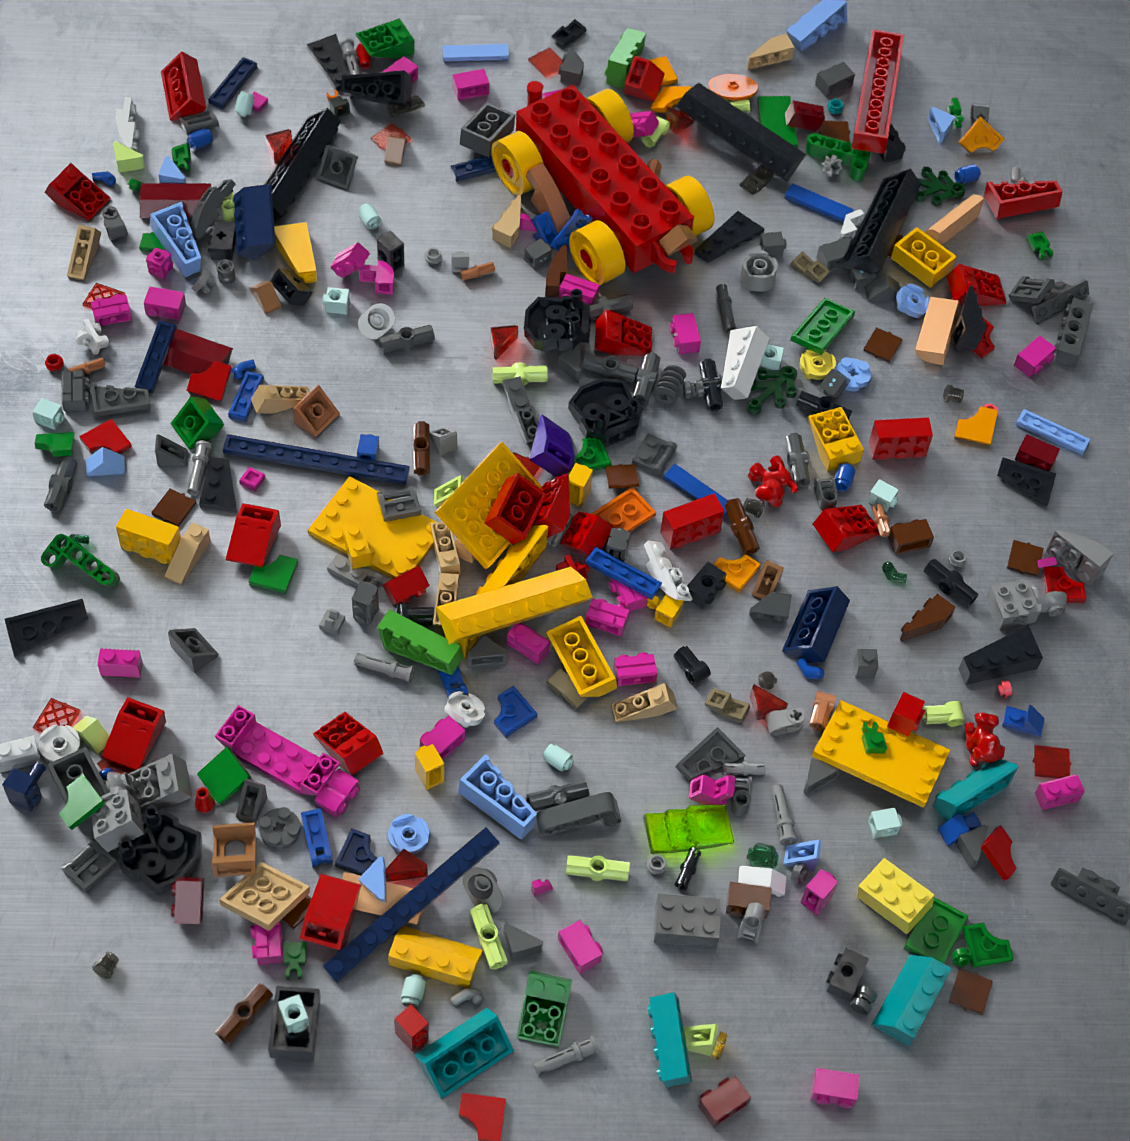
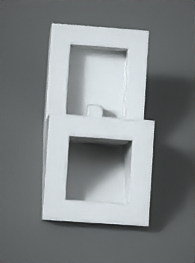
M861 209L846 215L839 239L850 237L851 241L854 240L857 232L856 227L861 225L864 217V212Z
M740 866L738 883L771 887L772 894L778 897L785 895V875L771 868Z

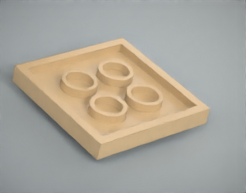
M260 862L256 866V874L244 876L219 901L220 906L270 931L310 893V886Z

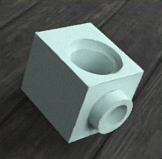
M328 287L327 293L323 294L322 299L326 312L347 314L350 302L349 289Z
M767 344L759 369L765 368L769 371H779L784 348Z
M43 398L40 399L33 410L35 423L54 430L64 420L62 406Z
M879 479L871 490L867 502L873 506L875 505V507H877L876 504H882L884 511L887 513L890 507L894 508L897 504L899 490Z
M895 808L873 811L868 819L874 839L897 835L902 826L901 817L899 814L897 815Z
M299 994L278 1002L288 1034L291 1032H301L306 1026H309L308 1016ZM292 1013L300 1014L297 1019L289 1018Z

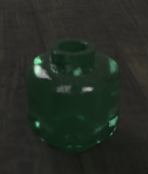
M759 842L753 848H749L747 859L750 860L751 867L775 869L778 864L779 853L776 852L774 846Z

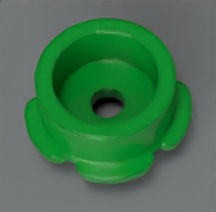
M130 178L126 184L129 185L128 189L139 192L143 182Z
M967 948L955 950L952 953L953 964L959 967L967 966L970 963V959H972V954L968 952Z

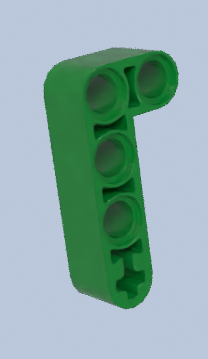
M815 133L808 135L805 146L806 154L826 160V156L830 158L832 155L837 156V159L842 160L841 164L851 167L849 176L854 181H861L864 178L871 155L870 151L852 149V143Z
M65 534L56 535L41 555V562L49 568L59 569L69 559L99 583L107 587H115L120 582V576L114 569L76 540ZM67 539L66 547L62 548V541ZM82 551L81 558L76 559L77 552ZM55 555V561L50 564V557ZM96 562V569L91 571L92 563ZM102 574H108L111 577V579L108 581V578Z

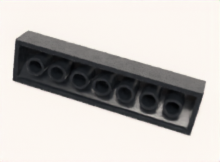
M700 83L689 89L676 106L682 113L786 183L806 156L804 152Z
M328 107L305 119L264 185H271L274 219L282 218L286 214V209L293 203L295 194L302 189V183L309 178V172L317 165L316 161L324 154V148L331 143V137L338 131L341 121Z
M912 169L883 178L841 264L844 268L851 270L852 267L869 274L878 273L882 270L883 264L893 247V243L921 186V182Z

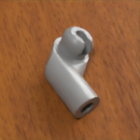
M465 988L450 997L455 1007L466 1000H472L475 1005L481 1004L484 1000L480 990Z

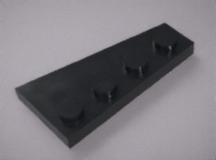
M337 34L307 44V50L336 91H340L342 75L349 74Z
M737 211L695 249L694 254L709 263L724 255L727 250L739 247L740 243L752 240L753 236L757 234L761 235V233H764L765 228Z
M83 598L6 618L5 623L14 657L87 620L88 616Z

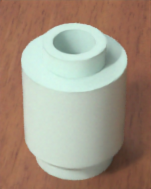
M241 91L234 108L237 111L236 115L246 117L247 114L251 115L254 95Z
M368 203L361 205L358 212L365 226L368 229L379 227L382 219L375 208Z
M550 744L543 753V758L546 759V762L561 772L564 770L568 771L573 765V755L558 745Z
M411 974L410 977L405 978L401 994V1004L408 1007L412 1005L414 1008H418L419 1004L422 1003L426 987V981L423 980L422 976Z

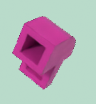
M378 260L377 266L363 265L359 269V281L375 282L376 294L393 295L394 271L388 263Z
M703 774L694 778L690 784L689 799L710 806L726 805L727 798L732 797L735 791V777L727 775L714 780Z

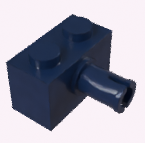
M35 762L28 774L16 768L11 770L2 784L9 803L29 812L39 805L42 795L37 782L44 771H46V767L43 764Z

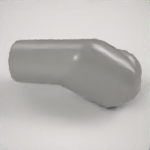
M1014 167L1012 169L1011 181L1014 184H1018V181L1028 183V179L1020 177V168Z

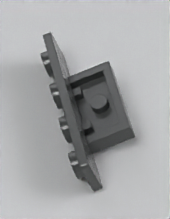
M1084 279L1074 285H1069L1062 281L1056 282L1054 288L1049 289L1041 302L1033 306L1034 322L1038 323L1063 310L1067 304H1071L1073 298L1081 300L1089 296L1088 280Z
M1083 867L1078 877L1062 868L1057 870L1051 882L1052 886L1124 924L1130 919V904L1117 897L1120 887L1113 881L1106 880L1098 876L1094 871Z

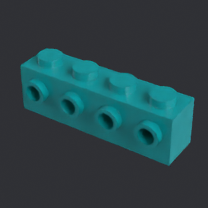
M675 992L649 997L650 1005H647L649 1017L653 1019V1026L650 1029L652 1038L656 1039L657 1046L654 1047V1054L660 1064V1068H657L659 1081H662L666 1087L692 1082L679 998Z

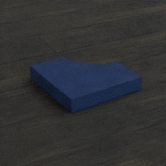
M351 828L335 861V867L362 876L377 860L369 846L371 835Z

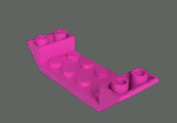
M239 705L215 735V738L224 747H229L239 760L301 795H318L340 765L338 760L322 753L318 757L257 723L255 714Z

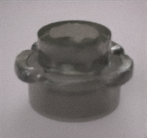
M766 671L759 674V685L762 688L772 689L774 684L777 683V678H775L772 672Z

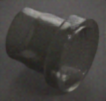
M947 384L943 393V401L947 403L949 401L961 403L964 397V390Z
M746 498L743 508L745 512L754 515L755 518H760L764 510L765 501Z
M105 952L100 960L94 963L92 969L100 977L110 979L119 959L115 954Z

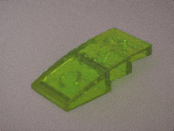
M689 805L686 809H667L665 813H645L643 816L651 854L687 852L689 848L702 850L729 845L735 842L726 805Z

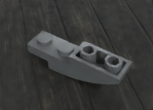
M232 179L223 180L218 188L209 187L201 197L190 224L194 240L202 239L206 235L205 231L217 221L216 218L220 214L216 209L223 204L222 200L233 192V187L236 185Z
M521 377L504 380L502 384L516 426L525 443H533L539 422L533 406L530 405Z

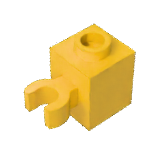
M667 594L660 600L655 595L652 600L647 599L648 603L646 606L656 609L655 620L671 628L682 611L684 601L674 599Z

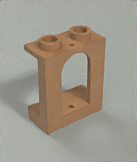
M255 823L212 826L214 836L212 868L214 877L256 874ZM237 840L245 844V855L225 856V846L229 842Z

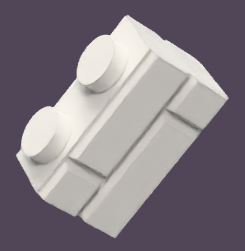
M34 736L0 744V773L10 771L13 768L18 769L34 765L35 762L41 763L38 745Z

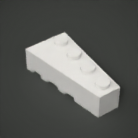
M757 326L730 331L721 389L734 400L748 398L770 339Z

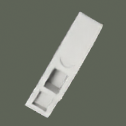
M125 97L123 109H116L119 139L122 145L137 152L138 144L136 140H139V129H136L133 114H136V104H133L132 97Z
M648 540L644 547L650 559L646 564L650 575L662 582L661 589L670 597L677 600L691 601L692 597L680 568L672 567L663 543Z

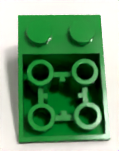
M400 18L355 33L370 57L401 59L402 57L414 54L415 39Z
M530 971L517 1038L559 1047L573 979Z

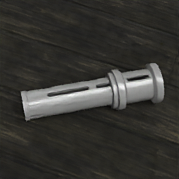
M350 38L343 39L340 42V48L343 50V58L347 61L350 74H360L354 41Z
M203 440L196 442V453L192 457L194 464L187 493L193 496L199 495L204 468L209 463L208 455L209 451L212 450V444Z
M359 653L354 658L355 666L388 674L393 679L395 677L404 679L407 683L411 682L414 675L415 667L413 665L409 667L399 664L398 661L391 663Z
M781 784L771 786V792L778 819L776 828L781 836L779 839L780 844L784 846L795 844L798 838L793 830L794 821L789 816L784 787Z
M591 1035L589 1039L578 1044L574 1042L570 1048L533 1062L537 1075L540 1076L575 1060L580 1062L583 1061L584 1057L594 1053L596 1055L600 1054V1050L594 1036Z

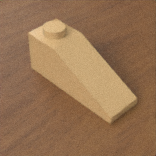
M78 225L67 277L85 280L98 250L101 232L96 228Z
M193 522L190 524L182 536L164 576L166 579L179 585L184 583L211 543L209 529Z

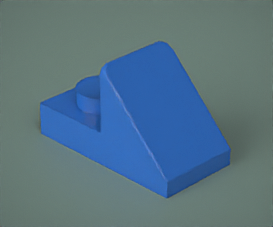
M545 211L531 219L537 231L533 234V237L536 240L542 239L551 247V242L558 233L549 212Z
M1032 705L1028 706L1027 711L1007 706L1002 726L1041 737L1045 718Z
M975 812L965 816L958 813L941 825L938 831L948 847L955 844L960 835L979 828L982 824Z

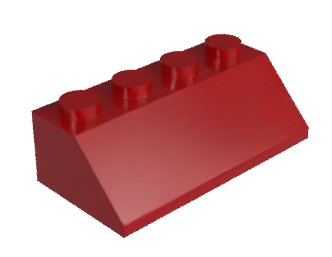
M181 51L161 70L169 120L171 121L201 113L207 108L198 61Z

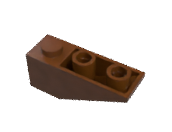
M936 594L933 599L929 598L923 605L924 608L921 611L917 610L913 615V620L910 623L906 622L901 629L902 635L900 640L905 641L941 629L953 616L956 607L939 594Z

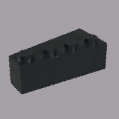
M404 70L342 75L341 92L350 98L411 109V75Z
M1029 625L963 657L959 671L965 685L1036 670L1043 656Z

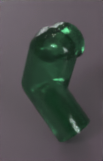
M71 534L69 536L79 544H89V535ZM67 539L62 541V548L66 547Z
M884 562L882 571L888 580L906 583L907 574L897 572L892 562Z

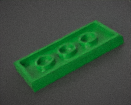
M757 96L760 124L797 148L796 130L794 127L787 126L785 112L791 104L790 96Z
M824 297L791 335L790 341L822 355L855 316V311Z

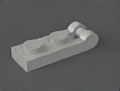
M337 554L327 567L328 572L356 587L359 582H365L367 579L370 581L366 583L375 586L383 580L379 573L372 572L364 567L352 570L350 560L340 554Z

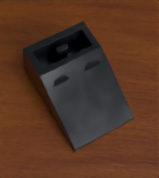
M969 286L959 307L951 339L955 351L976 350L987 328L986 321L982 317V309L977 302V294L974 293L972 286Z

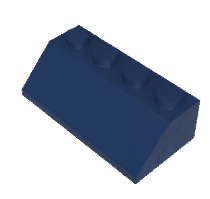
M269 184L243 187L233 197L237 254L254 261L276 244L272 188Z
M838 586L807 591L782 649L783 653L798 659L805 658L808 663L825 662L850 602V599Z

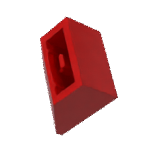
M634 56L625 81L624 94L654 102L658 96L665 73L652 61Z
M578 511L573 516L569 528L564 532L560 544L588 558L595 547L600 550L603 548L611 529L614 527L597 515Z

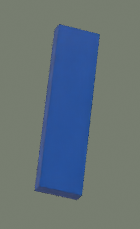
M793 183L785 194V199L844 223L846 215L854 211L853 208Z
M674 464L664 474V480L693 500L715 493L725 511L723 518L727 515L724 504L728 500L677 464Z
M595 547L585 563L651 600L662 586V582Z

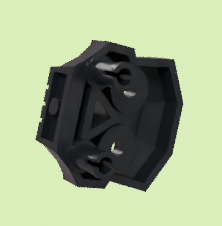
M580 289L572 290L571 296H562L561 299L537 297L525 310L524 336L534 349L540 351L558 349V351H573L579 343H589L591 312L590 306L582 300V291Z
M601 378L581 386L568 404V409L573 418L580 424L579 429L585 438L599 439L605 442L606 447L618 443L620 440L623 441L635 436L644 410L639 400L632 397L625 380Z
M149 806L144 811V814H141L144 834L133 840L121 839V843H118L117 851L122 874L135 882L142 881L150 890L158 895L171 890L172 884L176 883L179 877L188 878L198 866L201 859L202 834L180 824L179 819L166 810L158 812L156 807ZM170 839L175 840L173 843H168ZM151 863L156 864L154 867H149Z

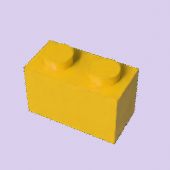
M575 463L569 474L570 503L581 508L591 491L593 470L585 465Z
M361 522L342 526L343 541L352 570L370 566L371 554Z
M433 744L422 746L415 752V771L426 790L444 782V762Z

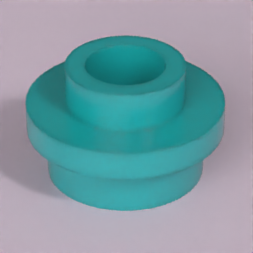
M832 99L828 103L827 109L832 114H840L844 109V105L840 99Z

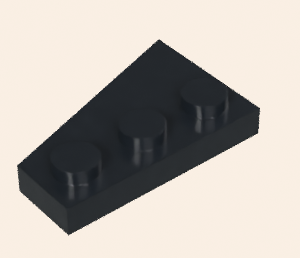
M210 457L199 501L200 508L237 512L229 459Z
M1002 458L997 476L1047 506L1056 473Z

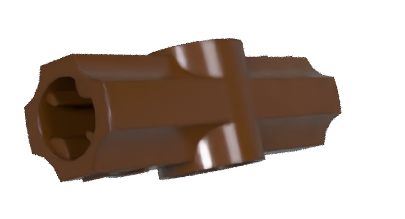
M418 421L413 425L414 474L425 476L430 473V424L425 421Z
M739 498L728 500L724 506L731 521V530L735 537L738 538L743 553L747 555L756 553L760 547L753 532V523L749 516L746 515L741 500Z
M258 983L243 1001L235 1005L234 1011L216 1030L215 1034L221 1041L230 1046L247 1026L253 1024L255 1016L273 997V993L265 985ZM242 1011L250 1012L246 1017L239 1016Z

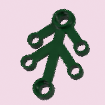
M925 166L922 168L921 175L930 181L919 178L918 180L921 182V186L928 187V189L918 191L915 200L923 202L925 197L939 191H944L945 193L934 195L931 200L932 205L940 206L943 200L950 197H963L965 188L959 182L954 183L948 176L947 171H939L936 177L932 169Z
M791 366L782 367L780 371H768L765 368H760L757 375L758 379H777L775 381L757 382L754 379L750 391L756 389L766 390L757 398H752L748 401L747 411L752 415L759 414L762 410V403L774 392L775 407L778 409L784 408L786 399L782 395L781 385L784 382L786 383L787 397H796L797 388L794 386L793 381L797 377V370Z

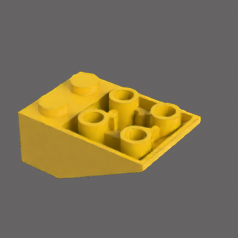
M842 407L808 416L819 457L827 472L837 469L838 465L843 463L852 465L861 462L864 448Z

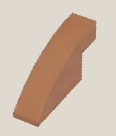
M541 163L528 170L526 175L527 180L535 190L531 201L540 214L545 211L549 212L557 233H559L570 220V216L555 182L544 164Z

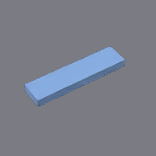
M508 44L443 46V62L509 60Z
M1023 409L1016 422V426L1080 455H1083L1091 440Z

